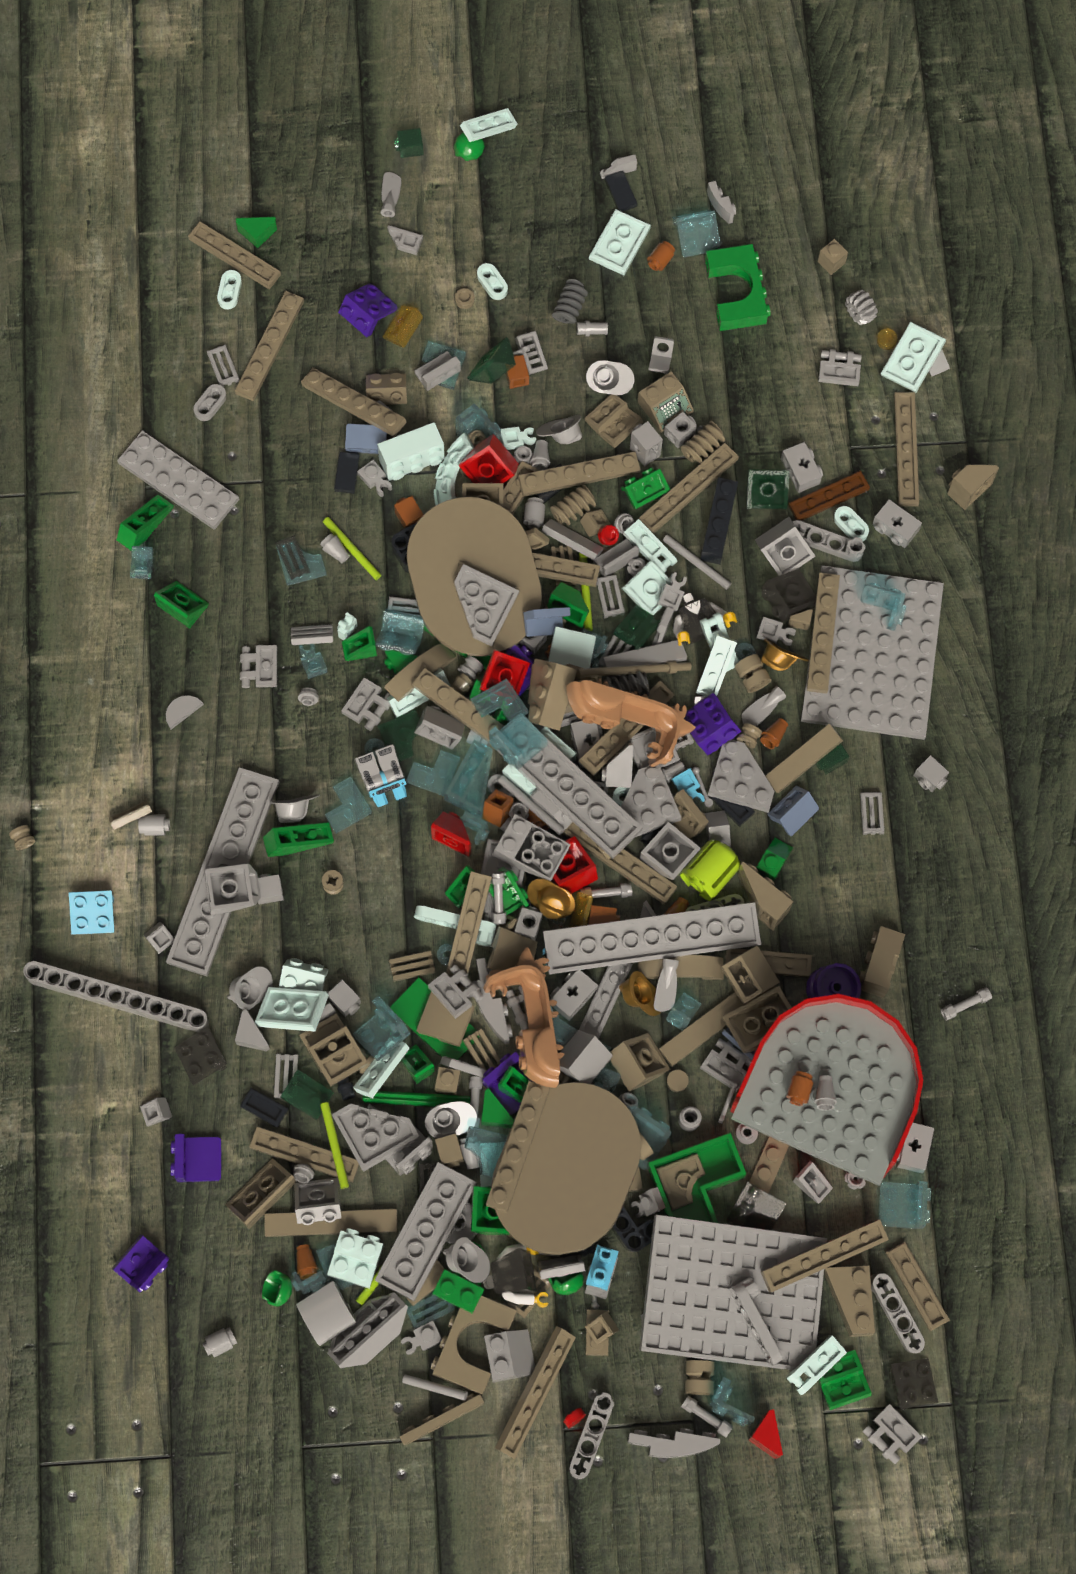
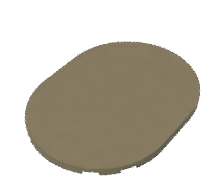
M461 497L447 500L431 508L415 525L407 548V566L418 610L428 631L447 648L469 656H490L494 650L504 652L517 645L526 636L523 612L540 609L542 598L540 580L529 540L519 521L508 510L494 502L475 497ZM463 564L519 590V594L492 647L473 638L455 589L454 581Z
M564 1083L556 1088L550 1087V1092L508 1213L495 1209L500 1222L515 1240L525 1247L540 1253L562 1255L584 1250L609 1232L622 1210L641 1157L639 1129L627 1106L614 1094L592 1084ZM511 1128L510 1133H509V1135H508V1138H507V1140H506V1142H505V1145H504V1147H503V1149H502V1152H501V1154H500V1157H499V1159H498V1161H497V1164H496V1167H495V1170H494V1173H493L492 1185H493V1182H494L496 1173H497V1171H498V1168H499V1165H500V1162H501L503 1153H504V1151H505V1148H506V1145H507L509 1136H510V1134H511L512 1128Z

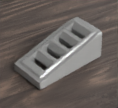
M536 331L517 336L515 341L519 350L526 347L523 343L532 341L533 344L527 346L530 349L535 348L536 350L530 353H521V355H524L528 374L531 375L547 370L548 367ZM538 355V358L529 361L528 357ZM537 362L541 363L540 366L531 368V364Z

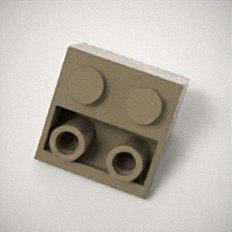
M758 946L721 967L742 1004L747 1003L780 983Z

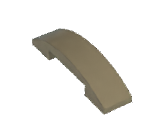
M440 643L408 664L384 688L399 702L413 692L414 687H412V684L424 668L433 674L440 668H445L457 657Z
M685 955L664 958L679 961L676 969L677 978L724 979V973L721 970L723 958ZM663 959L638 962V971L646 979H659L660 973L663 970Z

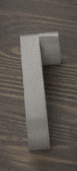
M793 521L794 525L800 528L799 531L803 538L806 530L809 531L807 538H804L809 547L852 562L859 561L862 558L865 545L861 538L849 539L802 521ZM817 533L822 539L819 542H814L810 536ZM832 540H837L840 542L841 547L833 549L829 543ZM847 544L846 550L843 552L844 545Z
M873 1274L870 1276L871 1291L877 1297L904 1349L909 1353L921 1352L925 1346L924 1338L892 1279L886 1274ZM878 1278H880L881 1280H883V1282H884L883 1288H882V1287H877L876 1284L879 1283ZM892 1290V1293L886 1294L882 1298L881 1294H884L886 1291ZM890 1297L896 1298L898 1302L894 1310H890L886 1304ZM900 1317L907 1318L909 1322L908 1327L904 1330H901L897 1325ZM912 1329L914 1332L910 1333L911 1337L919 1341L916 1344V1349L909 1347L911 1343L909 1336H903V1334L910 1332Z
M748 1277L731 1287L730 1292L766 1360L773 1366L782 1361L783 1358L752 1300L760 1293L756 1283L751 1277Z
M608 1393L599 1394L594 1399L569 1468L570 1474L575 1479H584L590 1472L614 1406L613 1399ZM603 1398H606L607 1404L610 1407L602 1410L597 1401H602ZM593 1411L606 1415V1419L604 1420L598 1415H592ZM597 1419L602 1423V1429L599 1432L590 1430L589 1423L591 1420ZM584 1441H591L594 1444L592 1453L585 1454L581 1450V1444ZM578 1453L585 1458H591L589 1463L585 1460L583 1468L586 1469V1472H581L580 1475L575 1474L576 1470L573 1468L574 1465H579L581 1458H576Z

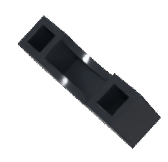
M718 477L701 560L704 562L721 565L738 481Z

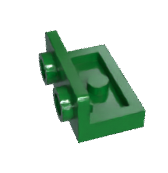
M505 867L497 870L504 872L505 884H502L503 911L506 912V916L521 906L525 908L529 906L526 901L528 895L522 887H518L516 883L518 878L512 870H507ZM491 883L489 893L494 900V885Z
M444 1269L432 1295L473 1314L484 1292V1289L481 1288L482 1284L474 1283L470 1280L467 1281L461 1278V1274Z

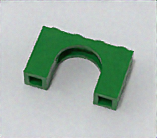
M753 244L706 251L705 265L708 278L736 275L747 281L751 288V293L743 300L717 304L716 317L719 331L763 325L767 323V318L770 316V306L765 303V298H767L765 286L762 287L761 284L763 280L762 270L758 269L757 266L759 256L758 252L754 251Z

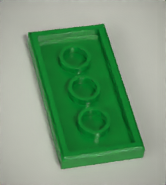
M418 978L394 1002L389 1010L441 1058L446 1056L459 1060L468 1051L463 1041L460 1047L441 1042L437 1038L419 1034L416 1031L431 994L428 985ZM468 1024L463 1039L477 1030ZM472 1039L469 1041L472 1046L475 1044Z

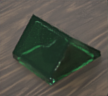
M507 337L482 355L467 379L469 381L492 384L513 368L516 363L510 340Z
M748 469L746 479L747 508L787 509L790 470Z

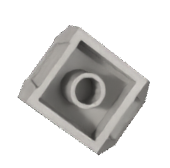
M250 864L205 869V883L211 915L254 906L261 898L257 872Z

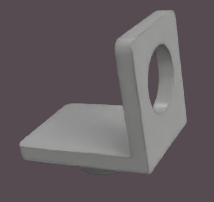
M654 337L649 364L650 371L669 372L674 345L673 339ZM659 343H666L669 349L661 351L657 345Z

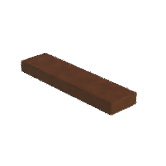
M858 471L790 502L788 506L795 519L802 521L869 491L870 486L862 472Z

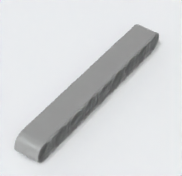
M36 961L28 962L23 970L25 977L33 985L194 1032H204L209 1026L208 1017L201 1009ZM33 969L40 970L39 975L36 977H30V972ZM60 975V980L57 983H51L50 979L52 976ZM80 981L81 984L77 989H71L72 982ZM94 987H101L98 995L91 994V990ZM114 993L122 994L118 1001L111 1000ZM137 998L142 999L139 1007L131 1006L133 1000ZM155 1005L163 1006L159 1013L152 1012V1008ZM175 1011H183V1016L180 1019L172 1018ZM200 1016L204 1018L202 1024H193V1020L196 1017Z

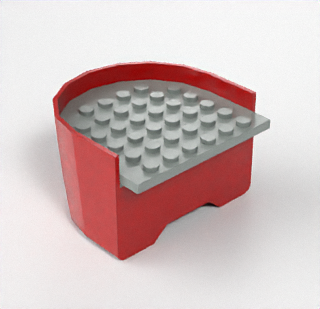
M842 994L805 999L779 1015L760 1041L730 1109V1112L733 1113L731 1119L880 1186L883 1178L895 1165L918 1111L923 1086V1075L917 1047L899 1020L871 1001ZM796 1071L806 1072L813 1076V1086L809 1101L806 1104L803 1103V1106L791 1104L790 1099L786 1097L791 1077L795 1075ZM823 1075L833 1078L832 1082L837 1103L832 1110L817 1109V1104L814 1103L819 1077Z

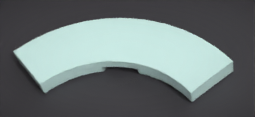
M466 433L458 437L447 450V456L438 467L435 477L437 479L436 489H434L435 505L456 498L455 480L460 469L458 465L474 448Z

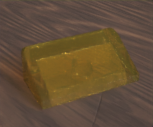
M402 305L383 338L404 348L422 321V314L417 308Z
M582 892L577 893L569 928L587 925L593 895Z

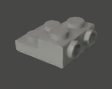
M338 1178L309 1181L306 1184L294 1183L297 1224L311 1225L317 1221L330 1223L336 1219H341Z

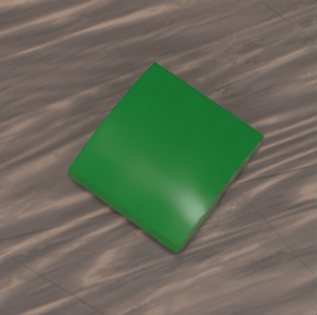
M855 1350L847 1352L818 1380L829 1410L872 1396L863 1373V1367Z

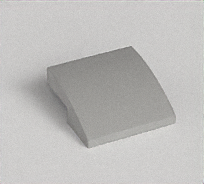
M334 1281L296 1304L305 1324L319 1346L357 1323L349 1304L345 1302L337 1283Z

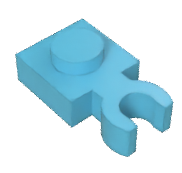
M691 769L671 779L678 792L684 789L692 799L697 797L701 803L705 801L704 796L696 791L700 784Z

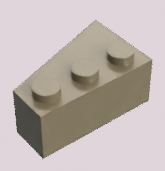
M540 659L534 660L528 722L560 731L568 703L566 685L574 682L577 669Z
M882 926L878 932L874 931L870 942L874 946L872 952H867L864 960L867 967L865 971L861 970L859 976L861 991L881 998L885 997L891 985L890 981L896 968L895 965L905 934Z
M869 1266L825 1268L824 1277L828 1282L849 1337L872 1336L875 1334Z

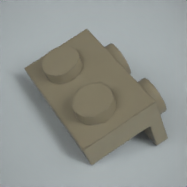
M406 374L366 375V397L375 402L380 400L385 405L407 404Z
M682 789L674 796V801L682 818L681 821L675 822L672 825L686 837L692 839L703 831L709 821L706 815L696 806L692 797Z

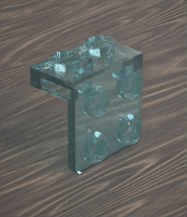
M876 583L865 584L860 601L892 610L887 629L895 631L897 624H902L907 607L903 605L905 593H901L900 590L895 588H882Z
M385 609L382 629L376 639L375 646L385 651H400L404 655L415 654L423 639L425 625L421 616Z
M523 714L516 716L501 730H498L495 726L489 731V743L495 750H499L503 754L505 761L509 765H513L517 770L548 745L547 739Z
M635 1107L632 1115L639 1132L653 1151V1154L644 1161L640 1159L638 1167L646 1170L648 1169V1163L656 1158L671 1137L672 1132L665 1122L661 1120L657 1122L651 1118L652 1114L647 1109Z
M918 1181L917 1184L883 1182L880 1185L879 1219L882 1225L885 1227L923 1229L926 1223L930 1222V1210H927V1201L931 1199V1188H927L928 1182Z

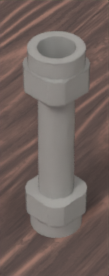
M495 871L491 873L495 904L492 919L494 924H505L506 912L503 911L502 884H505L504 872Z
M622 883L620 887L591 890V887L580 889L581 902H590L592 898L621 895V898L632 896L631 883Z
M987 987L982 988L976 992V995L953 1006L949 1004L940 1009L941 1014L947 1021L956 1017L957 1013L979 1002L981 1004L992 999V995Z
M477 1076L470 1077L469 1089H471L470 1105L474 1107L477 1113V1121L471 1130H479L480 1125L478 1108L483 1078Z
M688 1396L681 1407L689 1413L692 1411L718 1429L716 1432L726 1438L733 1426L725 1420L722 1422L697 1404L698 1401Z

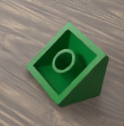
M178 581L158 590L154 594L157 606L189 629L209 605L208 602Z
M473 1186L471 1231L483 1235H510L500 1222L496 1210L486 1206L491 1188Z

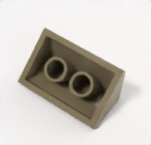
M272 1158L226 1206L250 1229L296 1183V1180L292 1174Z

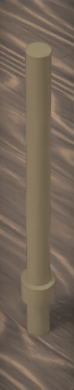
M667 661L665 664L577 669L576 674L577 677L636 674L637 671L641 673L666 672L667 674H675L677 671H689L692 666L690 662L677 663L676 661Z

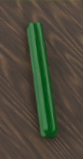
M377 1091L373 1098L363 1095L364 1103L432 1107L455 1101H464L470 1104V1097L461 1095Z

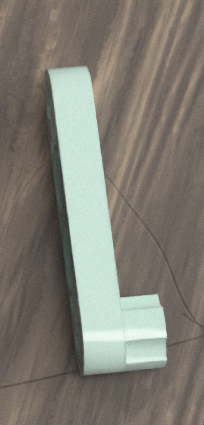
M416 906L414 918L457 929L460 915L426 906ZM482 920L476 943L481 946L491 947L497 925Z

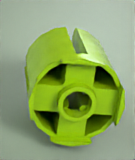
M712 839L706 842L686 865L680 877L688 887L691 885L700 892V897L711 901L739 870L740 861L728 845Z

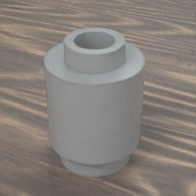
M529 498L525 504L523 523L529 529H539V527L544 525V501L540 498Z
M150 814L140 817L138 821L139 834H144L145 836L166 835V831H170V819L166 818L165 814Z
M688 1106L681 1111L678 1122L683 1130L691 1132L699 1127L702 1116L696 1107ZM690 1117L693 1119V1122H687L685 1119Z
M229 1327L227 1329L222 1328L204 1337L206 1342L202 1343L208 1356L213 1354L215 1358L232 1349L233 1345L237 1344V1341Z

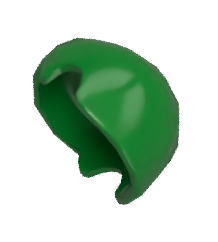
M462 132L455 139L453 150L457 157L460 156L465 161L476 160L482 155L485 145L483 139L469 142L464 132Z
M277 1270L270 1272L262 1288V1298L272 1306L279 1307L285 1304L292 1294L293 1284L290 1277Z
M582 1272L548 1279L556 1293L570 1295L576 1293L582 1287L584 1276Z

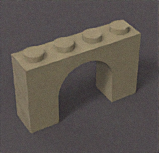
M481 1296L473 1314L460 1308L457 1316L453 1314L448 1325L451 1328L449 1335H444L439 1348L443 1350L440 1357L435 1356L431 1365V1369L434 1370L433 1376L483 1396L491 1373L466 1363L460 1357L457 1350L458 1338L465 1328L478 1323L489 1325L503 1332L510 1331L517 1310L484 1296Z

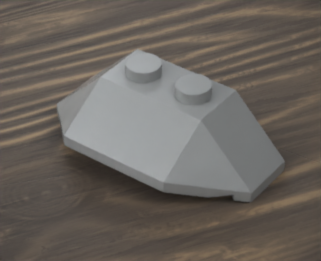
M395 1292L368 1300L353 1314L357 1323L333 1337L327 1354L340 1368L367 1364L400 1334L408 1306Z

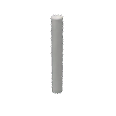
M406 1374L403 1377L404 1384L461 1400L467 1399V1391Z

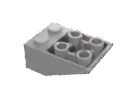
M515 814L492 856L512 867L551 881L571 844Z

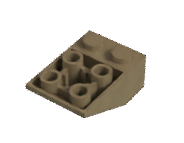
M742 862L738 877L750 903L755 902L757 918L774 931L791 909L793 903L791 896L784 890H778L771 879L768 877L763 878L758 874V870L752 864Z

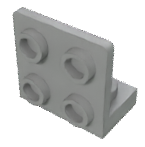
M416 1127L415 1129L421 1139L385 1159L399 1176L403 1173L409 1174L416 1167L414 1164L420 1158L425 1160L432 1153V1140L429 1137L426 1139Z

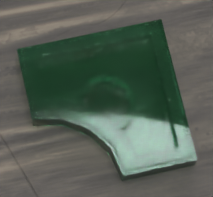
M416 709L378 725V730L386 747L393 744L398 762L414 756L412 746L413 740L417 736L414 732L420 720Z

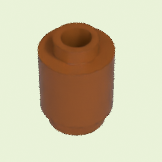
M667 241L659 243L647 258L649 267L654 271H662L674 256L675 248Z
M796 1071L795 1075L791 1077L786 1096L790 1099L791 1104L803 1106V1103H808L813 1086L812 1075Z

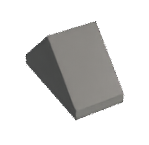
M725 811L704 813L709 821L706 825L708 841L712 839L718 840L731 848L730 825Z
M246 1009L243 1010L235 1038L236 1044L262 1051L270 1050L268 1043Z
M811 1161L793 1180L794 1184L818 1204L833 1189Z

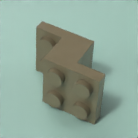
M337 1013L319 1023L316 1031H305L299 1035L330 1087L368 1065L348 1028L343 1025Z

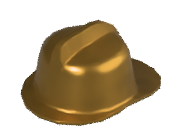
M764 639L767 642V646L762 656V662L774 670H786L797 659L810 661Z
M536 879L528 886V899L545 917L549 919L565 918L574 911L575 900L572 894L546 879Z
M633 972L630 975V979L619 985L623 999L629 1006L640 1007L650 1016H657L661 1013L654 1009L656 988L641 972Z

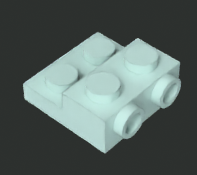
M347 1228L346 1232L340 1231L327 1276L370 1289L383 1249V1243H379L380 1238L368 1235L367 1238L358 1236L359 1232Z

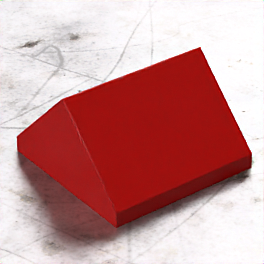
M494 650L479 689L516 702L530 662Z
M772 1409L764 1415L748 1440L776 1459L780 1458L783 1452L775 1411Z

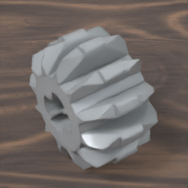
M858 290L846 298L845 305L854 322L862 325L871 322L877 317L878 310L876 304L868 292Z

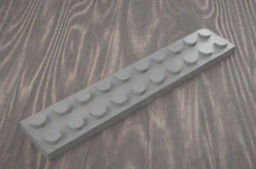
M239 767L166 960L167 964L206 977L208 976L231 912L210 914L205 883V869L250 863L271 807L270 801H273L278 788V779Z
M755 902L543 931L546 958L549 959L547 966L550 967L548 974L761 945Z

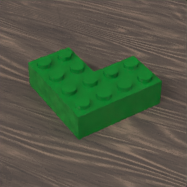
M731 1133L651 1161L647 1166L654 1187H658L665 1208L663 1210L665 1216L718 1223L707 1192L741 1180L746 1176V1171ZM698 1154L705 1175L699 1178L693 1185L691 1193L693 1203L672 1211L656 1169Z

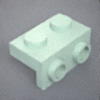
M287 959L283 965L279 988L323 991L328 969L317 963L310 965L303 963L300 959Z

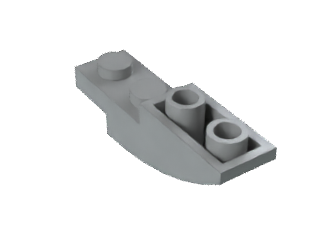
M485 958L476 959L479 980L472 981V983L477 984L480 988L479 991L484 996L481 1001H476L492 1032L504 1044H509V1037H513L511 1025H506L505 1016H509L507 1004H502L501 998L493 999L490 992L485 993L483 987L486 983V976L491 969L486 968Z
M680 1428V1432L676 1431L674 1433V1440H670L669 1435L657 1434L656 1437L647 1436L648 1432L634 1430V1434H629L628 1444L650 1447L648 1457L678 1458L707 1451L719 1445L720 1439L715 1438L716 1434L703 1432L702 1436L694 1435V1430Z

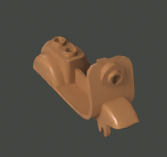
M601 679L597 682L589 680L575 681L566 685L569 704L575 715L582 719L584 723H595L601 725L604 729H612L620 724L622 718L654 728L656 730V741L648 744V747L653 748V751L647 754L649 758L648 764L651 767L659 764L666 765L673 758V750L678 738L691 733L696 728L684 719L687 711L685 705L680 710L678 703L672 708L664 703L648 699L647 694L639 696L637 691L629 693L609 687L607 681L602 685Z
M526 947L522 951L516 967L503 971H490L486 976V983L483 989L485 993L490 992L491 997H495L496 990L498 989L502 991L503 996H506L508 986H522L529 1029L521 1030L519 1035L516 1036V1048L520 1049L521 1057H519V1068L533 1082L542 1086L556 1088L559 1084L560 1075L559 1059L564 1056V1053L557 1052V1050H562L563 1046L556 1044L552 1018L557 1017L559 1014L558 1011H551V1006H556L557 1001H549L545 981L546 975L543 974L550 970L549 966H543V964L549 962V959L540 958L534 960L530 949Z

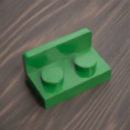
M650 467L641 472L642 476L638 478L633 476L624 481L625 485L620 488L626 492L633 509H637L670 491L661 469Z

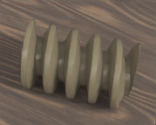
M710 420L709 424H706L703 429L697 432V435L692 437V440H688L686 445L681 446V451L690 462L697 461L701 464L702 459L700 456L708 457L706 450L713 453L712 445L718 448L720 445L717 440L723 443L726 440L718 425Z
M582 485V488L578 487L576 492H571L569 497H564L563 502H557L556 506L550 507V510L559 524L563 525L562 523L564 522L569 526L571 524L569 518L576 521V513L583 516L582 509L588 512L590 511L588 504L595 507L596 503L590 490L585 485Z

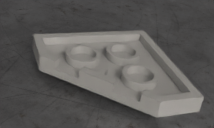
M463 564L454 581L455 589L473 638L492 647L519 594V590Z
M732 739L721 747L708 796L769 813L774 789L745 743Z
M649 765L639 769L621 806L623 810L643 827V830L637 836L662 828L667 822L673 824L681 821L682 818L660 766L651 767Z
M349 1104L332 1114L363 1172L421 1139L411 1120L407 1117H399L387 1112L363 1108L355 1104Z

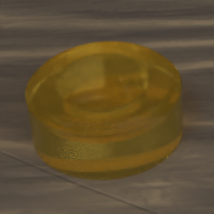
M892 329L881 330L877 336L878 346L885 350L895 347L897 342L896 332Z

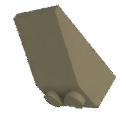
M778 986L722 1018L743 1054L757 1050L760 1041L778 1016L792 1007Z

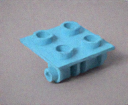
M112 890L69 892L71 935L114 933V895H112Z

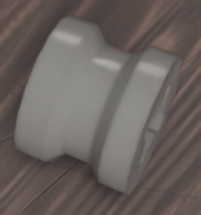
M469 655L465 658V663L458 667V671L461 674L464 673L472 681H475L477 673L484 669V666L477 659Z

